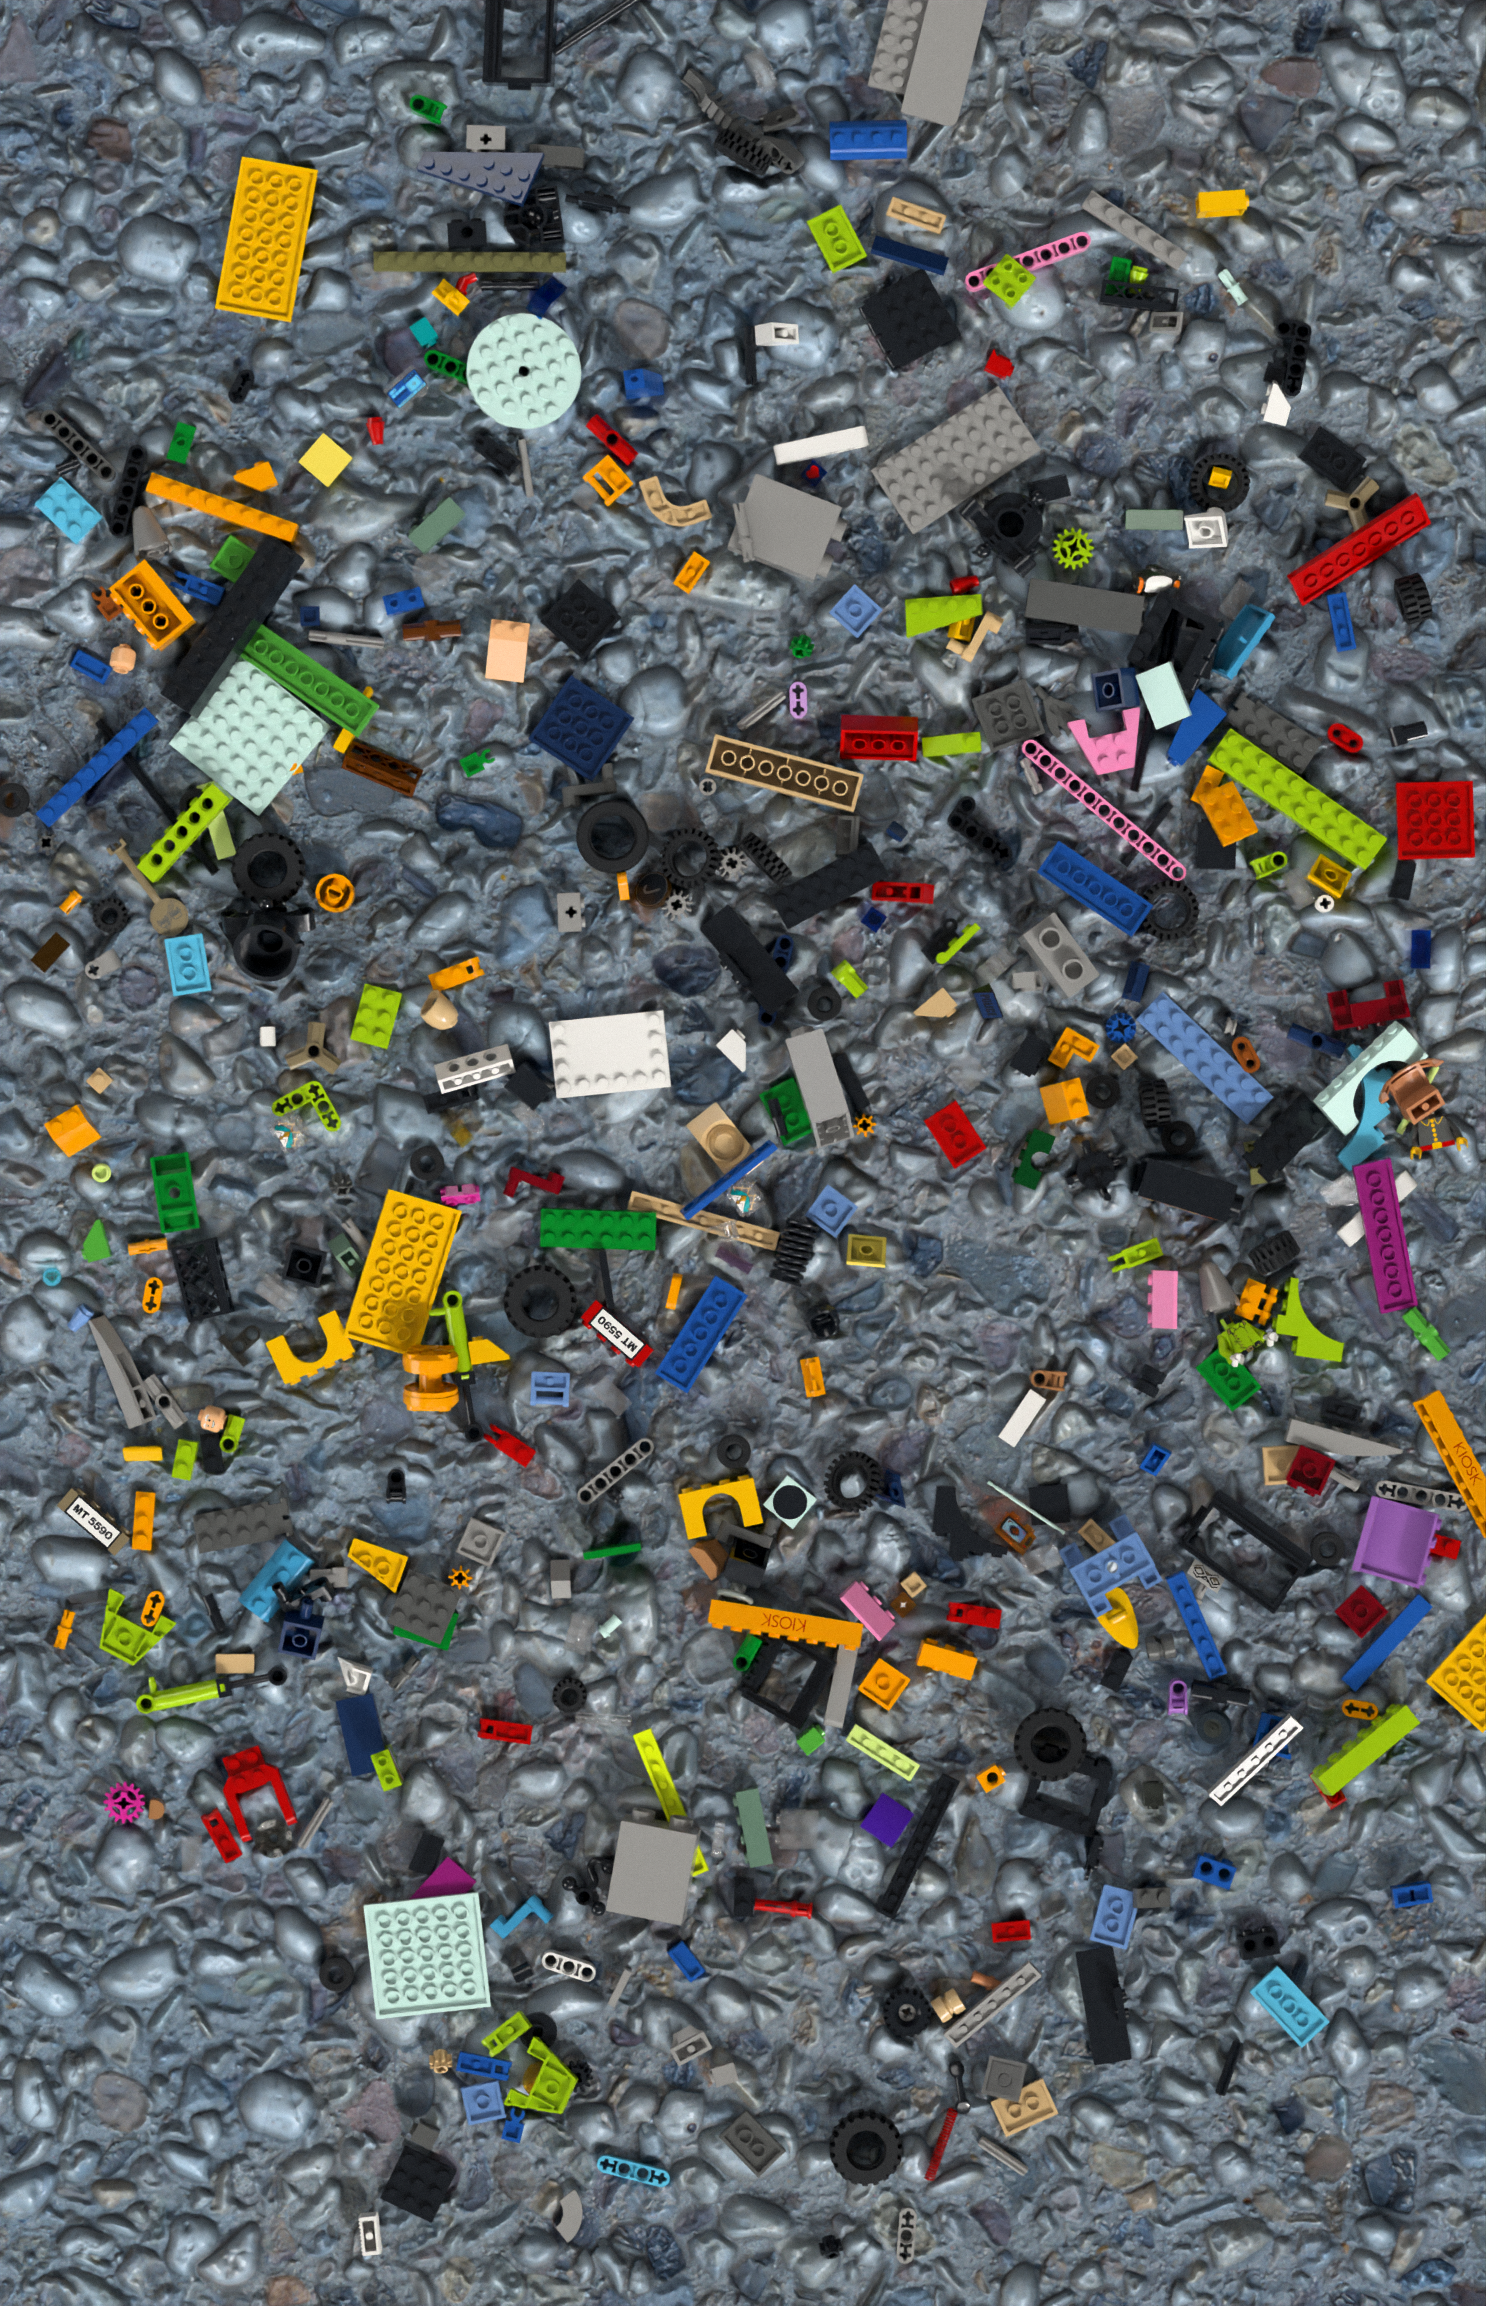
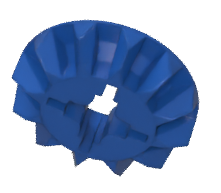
M1116 1013L1107 1020L1106 1034L1116 1043H1126L1134 1037L1136 1023L1130 1015ZM1118 1020L1122 1025H1129L1124 1029V1036L1120 1031H1113L1118 1027Z

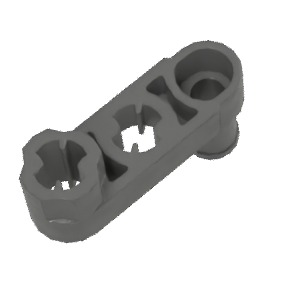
M611 763L603 764L601 768V783L562 788L564 808L580 807V798L617 793L616 781L613 777V765Z
M767 1517L762 1532L757 1534L722 1520L715 1538L731 1544L734 1536L770 1549L773 1541L772 1536L778 1521Z

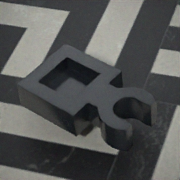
M1275 350L1272 354L1274 362L1267 363L1263 382L1272 384L1273 380H1275L1279 386H1282L1287 368L1282 366V363L1287 359V353H1284L1283 358L1279 359L1276 356L1278 350Z

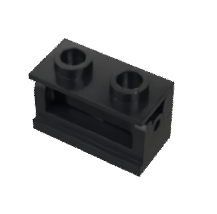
M1028 1033L1009 1066L1027 1077L1035 1076L1040 1068L1038 1065L1041 1058L1045 1059L1050 1051L1048 1049L1049 1044Z

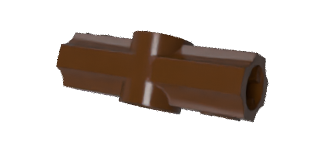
M457 619L447 621L428 620L422 623L402 625L404 642L417 640L437 641L441 640V638L461 637L460 620Z

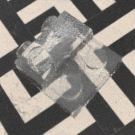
M780 1808V1813H776V1825H780L779 1833L775 1834V1844H779V1849H817L819 1810Z

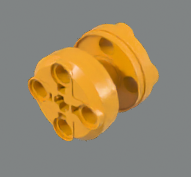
M411 1345L402 1355V1364L404 1371L419 1374V1382L404 1386L403 1403L407 1406V1410L450 1411L459 1402L458 1386L453 1383L442 1382V1374L454 1372L458 1369V1353L454 1350V1346Z

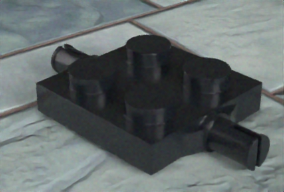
M584 191V193H579L578 196L566 194L565 202L575 203L579 207L614 214L618 212L630 214L631 206L620 205L618 200L614 199L612 195L603 194V197L596 196V193L592 191Z

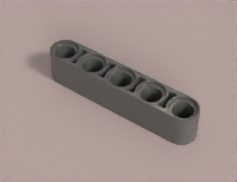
M46 410L42 413L41 421L44 426L101 480L111 482L115 479L116 470L65 420L53 410ZM49 415H54L56 418L53 424L46 423V418ZM63 428H68L70 431L69 435L64 438L61 437L60 431ZM78 441L84 444L80 451L74 450V444ZM90 455H97L96 463H88ZM110 468L112 471L111 475L103 477V469Z

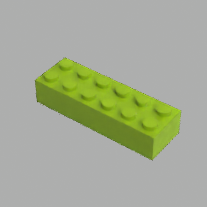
M1390 1705L1385 1710L1387 1713L1382 1717L1379 1715L1373 1719L1370 1727L1361 1729L1356 1734L1358 1737L1353 1741L1348 1740L1341 1746L1343 1748L1341 1751L1332 1753L1324 1765L1319 1764L1312 1770L1313 1774L1310 1777L1323 1794L1333 1796L1420 1724L1407 1705Z

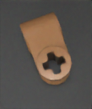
M1035 1369L1030 1373L1029 1381L1036 1387L1065 1391L1064 1379L1067 1372ZM1037 1373H1041L1043 1381L1037 1384L1034 1381V1376Z

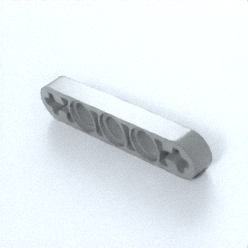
M1380 1480L1375 1485L1376 1494L1383 1498L1457 1512L1464 1511L1467 1508L1461 1494L1387 1480ZM1383 1483H1386V1487L1393 1489L1392 1485H1396L1393 1490L1394 1496H1390L1392 1492L1385 1491L1382 1494L1379 1486H1383ZM1400 1487H1405L1408 1491L1407 1496L1404 1498H1400L1397 1494ZM1420 1490L1426 1492V1499L1424 1501H1418L1416 1498V1494ZM1438 1494L1445 1496V1502L1441 1505L1435 1502V1497ZM1449 1495H1452L1451 1500H1458L1461 1497V1501L1464 1504L1457 1508L1456 1504L1450 1503V1507H1447Z

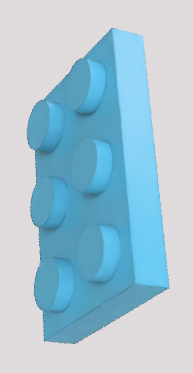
M62 477L34 504L76 545L103 518Z
M203 933L164 939L173 996L211 991L212 986Z

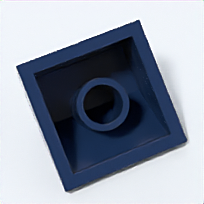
M1135 667L1119 668L1091 674L1096 712L1140 706Z

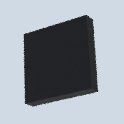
M1067 1484L1028 1487L1031 1509L1054 1524L1070 1522ZM1031 1513L1032 1526L1047 1524Z

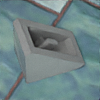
M1152 312L1149 331L1178 336L1181 332L1183 312Z
M570 1559L551 1560L552 1599L571 1598Z

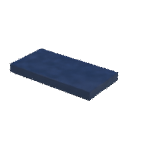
M374 1693L336 1701L352 1777L376 1772L370 1755L385 1750L386 1746Z

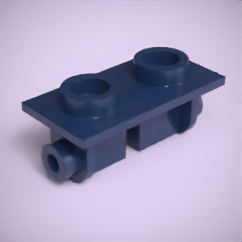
M1131 961L1121 998L1140 1003L1150 968L1149 965Z

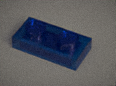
M1411 930L1410 968L1430 969L1431 930Z

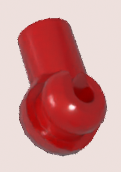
M472 272L460 277L457 281L455 288L464 296L467 295V286L478 281L475 273Z

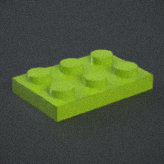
M841 204L806 222L832 274L867 257Z
M365 984L350 1039L388 1049L402 993Z

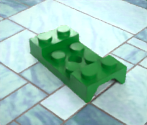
M189 1152L151 1157L150 1163L161 1233L201 1228ZM177 1187L180 1190L178 1198L170 1196L171 1188Z

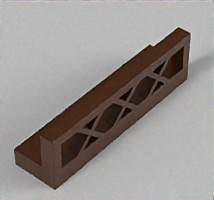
M352 741L341 767L411 798L424 771L356 741ZM355 748L357 750H360L363 754L358 755L353 753L352 751ZM371 758H379L381 762H374ZM393 764L397 766L398 769L393 770L388 765ZM412 772L414 774H417L416 778H412L408 776L406 773Z

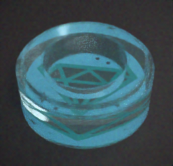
M50 1267L44 1270L42 1280L45 1285L53 1287L61 1282L62 1274L57 1268Z

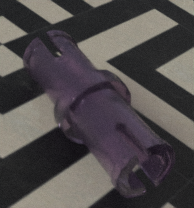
M722 1246L719 1247L715 1257L730 1264V1267L733 1268L734 1266L749 1275L754 1266L753 1263L739 1257L740 1254H734Z

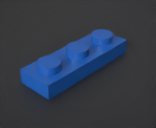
M1346 592L1327 595L1326 599L1337 653L1357 649Z

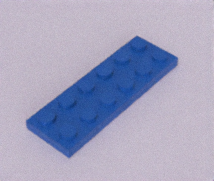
M1060 841L1057 842L1037 871L1038 874L1130 937L1135 934L1153 908L1151 903Z
M715 1275L655 1374L688 1393L748 1295Z

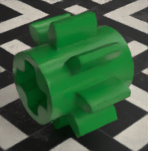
M801 634L799 637H793L789 649H793L792 653L795 657L804 658L805 656L810 657L815 645L811 644L810 637Z

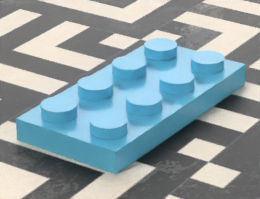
M1277 1965L1249 1990L1301 2048L1329 2023V2020Z

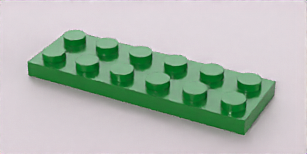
M542 1207L540 1247L655 1251L657 1211Z

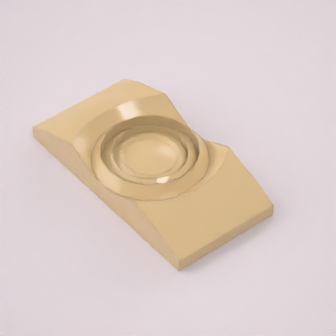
M717 1102L686 1125L724 1174L728 1173L755 1151Z

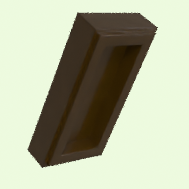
M55 932L32 957L31 961L46 973L71 944L59 933Z

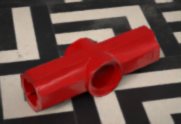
M597 414L586 424L585 427L627 466L638 456L639 453ZM610 435H614L618 439L613 445L607 442V438Z

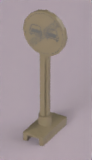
M120 836L119 841L121 844L118 845L115 842L113 844L115 846L114 849L109 844L106 850L111 856L116 854L120 860H123L155 905L150 913V921L153 928L159 934L165 936H174L181 933L188 922V911L185 905L177 899H161L128 855L129 852L125 848L127 841L123 836Z

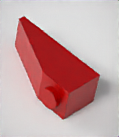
M878 881L872 885V901L933 904L934 885Z

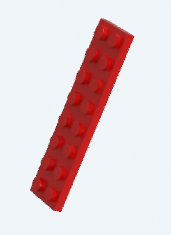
M1415 492L1288 574L1287 578L1299 603L1304 606L1431 524L1419 495Z

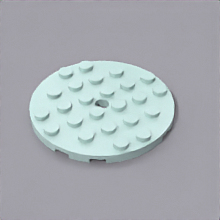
M519 313L501 317L490 323L480 332L469 350L466 378L474 401L495 422L507 427L523 430L535 429L552 423L571 406L580 387L581 364L573 342L558 325L538 315ZM521 366H524L527 369H529V374L527 376H521L519 374V368Z

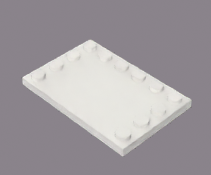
M664 1010L549 1022L556 1098L671 1087Z

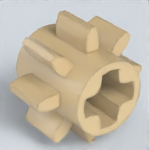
M444 2049L435 2050L433 2055H429L430 2069L434 2068L436 2073L447 2072L448 2067H452V2055L448 2054Z

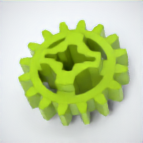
M1071 528L1069 533L1064 529L1063 536L1061 534L1057 535L1059 541H1053L1057 545V547L1052 548V551L1057 552L1054 559H1060L1059 565L1065 563V569L1069 565H1071L1072 570H1075L1076 565L1081 569L1083 567L1082 562L1088 564L1087 557L1092 558L1093 556L1089 552L1094 549L1093 546H1089L1093 540H1087L1088 533L1082 535V529L1075 532L1074 528ZM1074 536L1073 540L1069 542L1063 541L1067 537ZM1080 539L1084 542L1086 549L1082 548ZM1076 541L1075 549L1078 551H1075L1070 557L1071 549L1068 546L1071 547ZM1060 548L1065 551L1066 558L1062 556ZM1076 556L1083 557L1078 561H1072Z

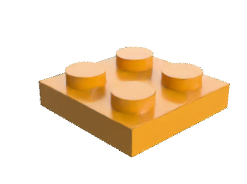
M879 1657L857 1689L889 1711L911 1679Z

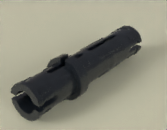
M518 277V279H481V291H539V279H522V277Z
M755 326L743 327L744 344H742V349H744L745 385L751 384V378L752 385H758Z

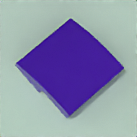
M881 1793L859 1827L892 1848L914 1814L886 1794Z

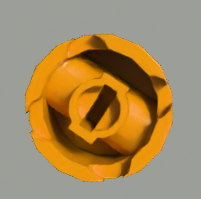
M330 874L323 877L317 884L315 891L320 906L333 913L347 910L355 898V888L351 881L339 874Z

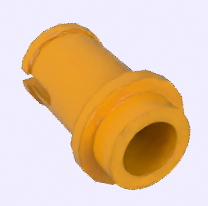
M76 890L70 891V895L59 906L67 915L78 902H82L83 896Z

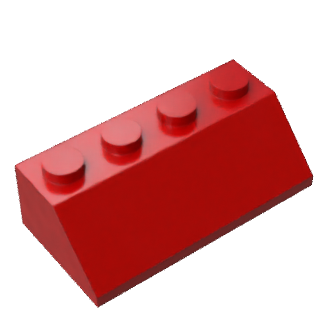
M841 715L840 759L916 761L918 717Z

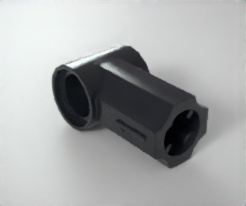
M1424 720L1387 729L1392 747L1404 745L1409 741L1428 736Z

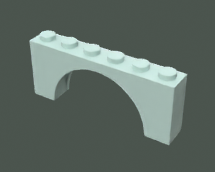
M1394 1021L1329 1086L1320 1092L1313 1102L1331 1123L1346 1136L1359 1124L1353 1108L1354 1095L1358 1084L1372 1068L1387 1061H1402L1410 1065L1416 1061L1426 1059L1428 1055L1406 1028L1397 1021Z

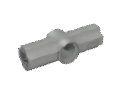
M155 1373L143 1381L146 1391L174 1429H177L189 1420ZM162 1396H166L170 1400L167 1407L160 1404Z

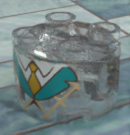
M292 1109L279 1119L273 1120L269 1130L274 1137H278L281 1142L279 1145L282 1151L293 1154L301 1146L312 1142V1137L308 1138L307 1135L310 1132L298 1114L296 1116L293 1115L295 1111Z
M748 1174L744 1175L725 1192L730 1202L734 1201L738 1206L736 1210L741 1217L745 1215L750 1217L753 1212L767 1204L766 1199L762 1201L761 1198L764 1195L753 1179L749 1178L747 1180Z

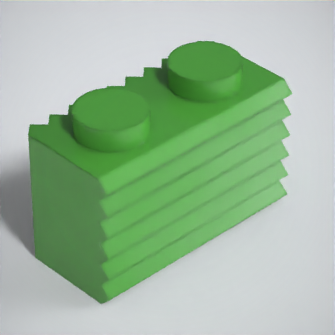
M811 1723L808 1729L805 1728V1731L796 1736V1742L808 1756L825 1742L824 1736L826 1734L819 1724L815 1726Z

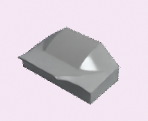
M689 2025L673 2034V2043L670 2051L678 2066H681L713 2047L703 2030H698Z

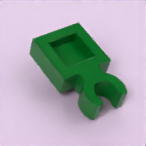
M485 749L479 757L474 752L459 760L468 778L485 770L484 763L491 764L495 761V758L488 760L485 757L491 751L490 749Z

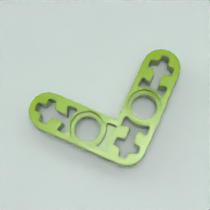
M311 1081L279 1098L272 1104V1112L276 1116L282 1117L311 1102L328 1131L335 1132L340 1129L342 1124L326 1091L318 1081ZM312 1084L314 1086H319L320 1089H318L317 1092L319 1096H321L323 1093L325 1096L324 1098H320L316 1102H314L313 1098L317 1097L314 1093L309 1092ZM295 1093H300L303 1097V1101L300 1104H295L292 1101V1096ZM288 1097L289 1103L293 1106V1108L290 1109V1107L287 1106L284 1108V1113H281L280 1111L277 1112V1103H280L281 1105L287 1103V1101H285V1098ZM321 1101H326L329 1104V1109L325 1112L320 1111L318 1108V1104ZM333 1110L334 1114H331L333 1120H338V1123H336L337 1127H329L328 1123L330 1121L328 1117L324 1119L322 1115H326Z

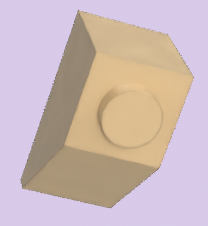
M942 987L916 1009L913 1014L915 1016L943 1018L946 1015L949 1018L957 1011L955 1009L957 1003Z

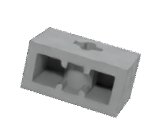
M467 125V152H505V126ZM485 137H488V139L490 140L488 141L487 145H485L484 142L481 141L484 140Z
M580 892L557 893L558 932H582V927H585V916H581V908H585L584 897H580ZM569 907H573V910L577 911L573 918L566 914V911H569Z

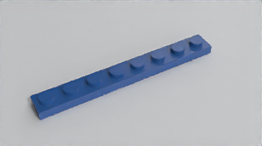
M144 707L36 815L50 828L136 745L159 720L147 707Z

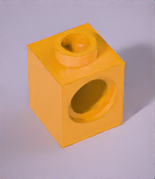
M995 1762L975 1774L986 1793L1006 1781L1003 1777L1006 1775L1001 1765L997 1767ZM990 1772L997 1774V1779L993 1782L987 1780V1775Z

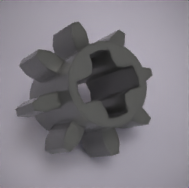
M45 831V836L38 834L40 840L35 842L36 845L41 847L38 852L46 850V855H49L51 850L57 852L55 845L60 844V842L54 840L56 834H53L51 837L48 831ZM45 839H51L50 847H43L45 845V843L43 842Z
M342 1172L335 1173L331 1177L332 1181H328L332 1194L336 1193L338 1196L347 1195L350 1191L349 1188L353 1187L349 1174L345 1175Z

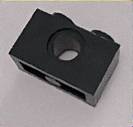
M472 218L470 222L454 219L451 220V223H447L449 249L488 247L486 221H482L481 218ZM465 229H470L473 232L468 238L462 236V232Z

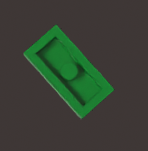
M1113 256L1108 280L1127 282L1132 260ZM1114 285L1106 286L1105 295L1114 296L1118 292Z

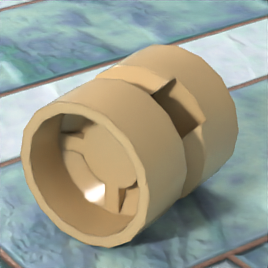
M954 1988L945 1992L943 1998L939 1996L930 2002L943 2023L953 2018V2013L958 2015L966 2009Z

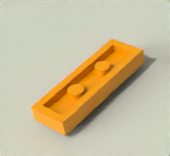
M136 1491L132 1549L152 1550L156 1492Z

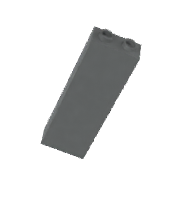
M1031 578L1024 618L1138 636L1144 624L1141 617L1142 613H1146L1147 602L1144 601L1145 596Z

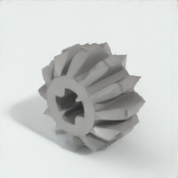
M734 847L732 854H730L729 849L726 848L725 852L727 855L725 856L723 853L719 855L723 858L721 863H719L722 864V866H719V870L724 869L720 876L723 877L727 872L729 873L728 880H731V874H734L735 879H738L737 872L741 875L745 874L740 868H748L747 864H742V862L747 860V857L740 859L743 851L736 855V848ZM729 859L737 861V865L735 864L736 868L727 867L726 863H729Z
M672 889L673 896H669V900L664 901L667 906L661 907V910L668 909L664 914L665 917L670 913L672 914L671 921L674 920L675 915H677L679 922L681 921V914L688 918L687 913L684 912L685 910L692 912V908L686 907V905L693 904V901H685L689 894L681 897L683 890H680L679 895H676L675 889ZM679 900L682 908H678L675 911L673 910L674 906L671 907V903Z

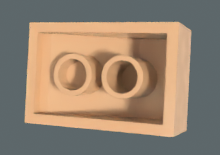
M491 619L485 678L524 682L530 633L529 623Z

